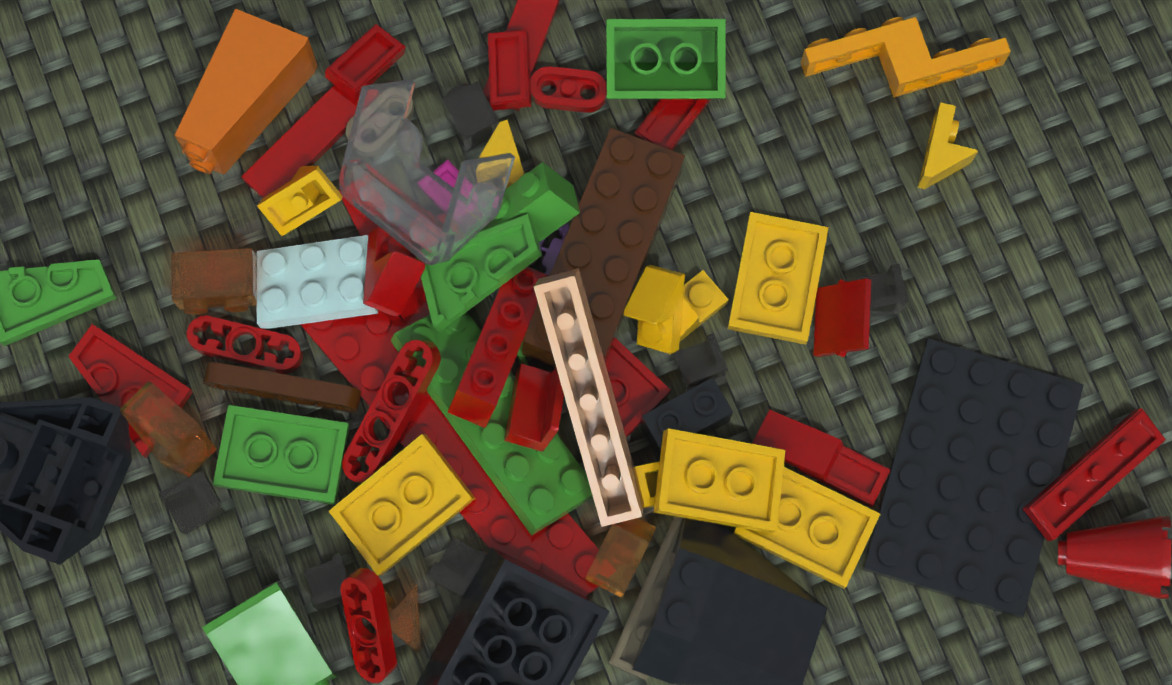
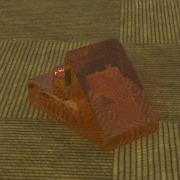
M639 518L612 524L585 579L622 598L657 527Z
M415 585L395 609L390 607L395 600L385 591L392 632L418 654L423 648L419 587Z

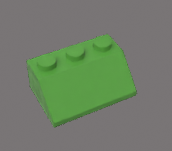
M606 19L607 99H725L726 19Z

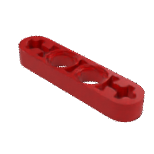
M411 340L400 349L344 454L342 468L350 480L364 482L388 462L439 368L441 356L438 347L433 342L428 340ZM424 350L422 357L426 360V364L416 366L417 359L413 354L415 351ZM403 371H413L411 376L403 374ZM399 382L404 383L409 389V398L403 405L397 404L392 396L393 388ZM380 417L385 418L390 425V433L385 440L378 439L374 433V423ZM373 446L376 448H380V451H370V449ZM368 454L365 463L369 466V470L359 471L361 464L357 461V458Z

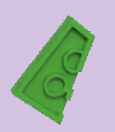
M528 214L416 255L417 260L426 264L421 280L432 324L438 332L442 331L542 256L534 223Z

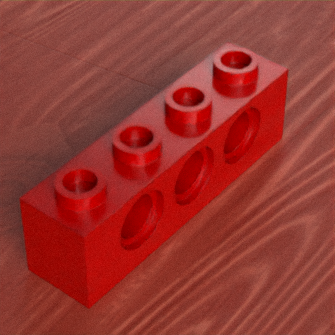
M527 266L499 288L448 409V413L486 428L538 304L533 286L538 279L548 277L549 275Z

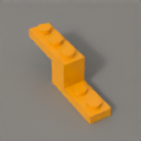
M896 17L885 21L879 28L868 31L866 28H858L848 32L841 39L830 42L828 38L812 42L804 49L801 66L805 77L879 56L893 97H898L1003 66L1011 50L1006 37L995 41L992 38H984L971 44L968 49L958 52L954 48L946 49L935 54L933 59H931L917 18L913 17L904 20L903 17Z

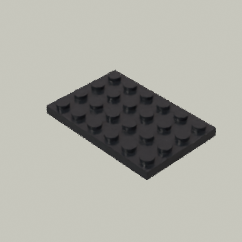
M928 338L924 345L878 513H880V516L873 529L862 570L1017 618L1024 617L1044 536L1023 508L1061 475L1084 384Z

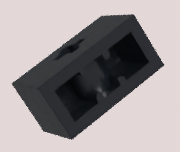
M712 377L642 415L640 426L660 460L664 430L670 428L706 435L730 422L733 411L715 379Z

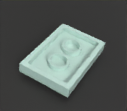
M368 235L257 251L258 326L261 329H271L378 314V309L363 304Z

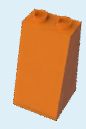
M238 9L234 10L175 133L182 152L190 161L189 165L206 174H211L212 170L223 175L226 174L315 73L318 65L308 37Z

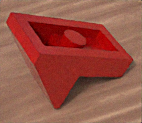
M379 227L368 233L363 304L396 317L403 312L426 265L424 262L410 257V240Z

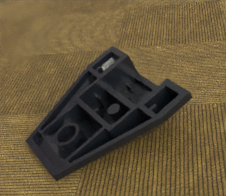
M91 397L0 402V530L22 551L61 565L99 537L132 461L127 410Z
M684 518L672 551L676 553L650 629L644 632L632 670L669 684L803 685L827 607L726 527L716 523Z

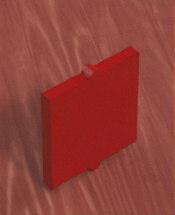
M864 278L849 282L840 279L838 284L817 288L813 356L837 355L845 357L848 352L869 349L870 279Z

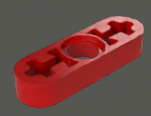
M207 315L195 318L187 328L188 342L195 351L203 355L280 374L294 372L299 368L303 360V352L300 345L289 335ZM207 326H211V330L216 336L226 338V350H221L223 344L221 341L208 339L206 344L202 345L201 339L197 336L198 331L205 332ZM226 330H230L226 337ZM241 335H251L256 339V347L248 355H239L234 350V343ZM264 340H269L267 343L269 349L282 351L284 345H288V349L294 354L293 358H285L283 364H279L276 355L264 352ZM264 352L265 359L259 360Z
M358 568L341 583L340 587L355 668L360 676L368 682L380 683L397 666L383 583L376 573L367 568ZM362 618L367 619L374 626L376 634L371 633L364 626Z

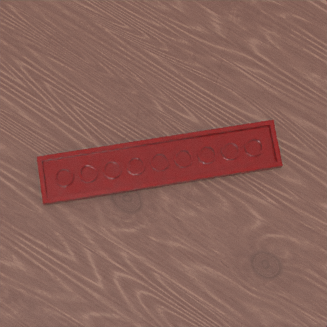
M378 310V314L299 324L352 387L362 391L361 398L370 407L399 353L392 344L391 339L394 333L407 327L399 316L396 317ZM403 371V374L411 376L413 371ZM402 382L397 383L393 388L392 396L394 401L399 405H403L409 398V389ZM427 391L425 392L399 443L405 448L421 434H427L476 498L462 509L459 514L489 549L493 547L533 567L585 597H588L617 572L615 567L569 514L564 515L531 536ZM380 417V421L390 431L389 422L385 418Z

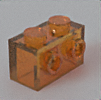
M252 248L171 253L172 301L179 310H184L186 314H204L208 312V308L224 307V310L228 312H244L249 309L248 306L257 305V256Z

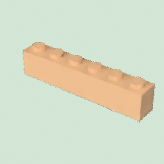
M579 268L540 278L533 287L601 527L642 517L644 508L641 506L634 477L633 461Z

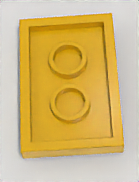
M750 212L727 329L806 345L829 227Z
M668 428L663 431L654 513L767 533L776 532L785 450Z
M421 434L330 509L329 513L378 576H382L476 498L427 434Z
M784 467L777 531L767 533L736 527L733 534L845 589L880 513Z

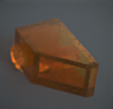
M149 381L119 409L164 467L188 478L217 450L196 420Z

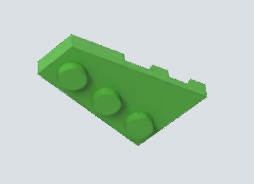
M96 259L54 263L47 267H12L9 270L0 271V343L4 346L117 299L103 263Z

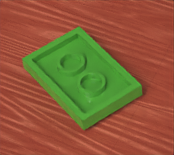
M228 405L213 485L218 488L336 505L342 474V460L346 452L350 425L346 422Z

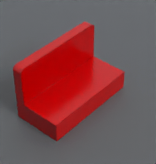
M525 364L519 366L516 371L504 441L543 452L558 432L564 393L556 367L553 372H548Z

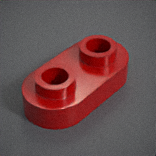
M546 66L536 70L530 78L531 98L535 104L542 108L591 113L599 110L607 99L606 81L600 74L594 71ZM550 85L556 91L551 95H546L542 92V89ZM584 90H591L595 95L591 99H585L580 94Z

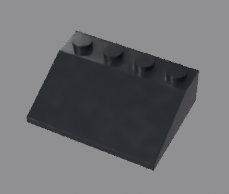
M491 547L416 685H570L610 611L533 567Z

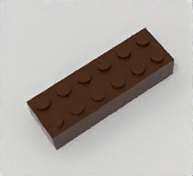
M613 128L609 130L578 205L580 213L573 218L550 273V276L579 268L605 363L623 321L624 309L639 281L682 173L685 159L683 154ZM538 304L523 339L522 355L556 367Z

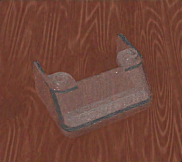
M410 79L362 86L339 175L341 193L350 204L425 264L435 265L447 262L498 215L515 156L511 153L462 161L456 184L453 188L419 162L423 138L419 129L406 118L416 83Z

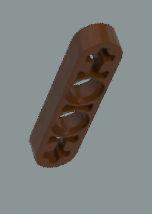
M215 362L207 363L203 380L204 385L223 391L350 413L358 411L362 392L359 389L346 385Z

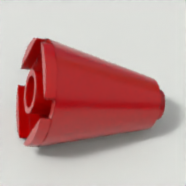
M1158 516L1067 532V541L1058 540V565L1066 566V574L1156 599H1169L1167 588L1161 586H1170L1171 539L1168 538V530H1162V527L1171 528L1170 516Z

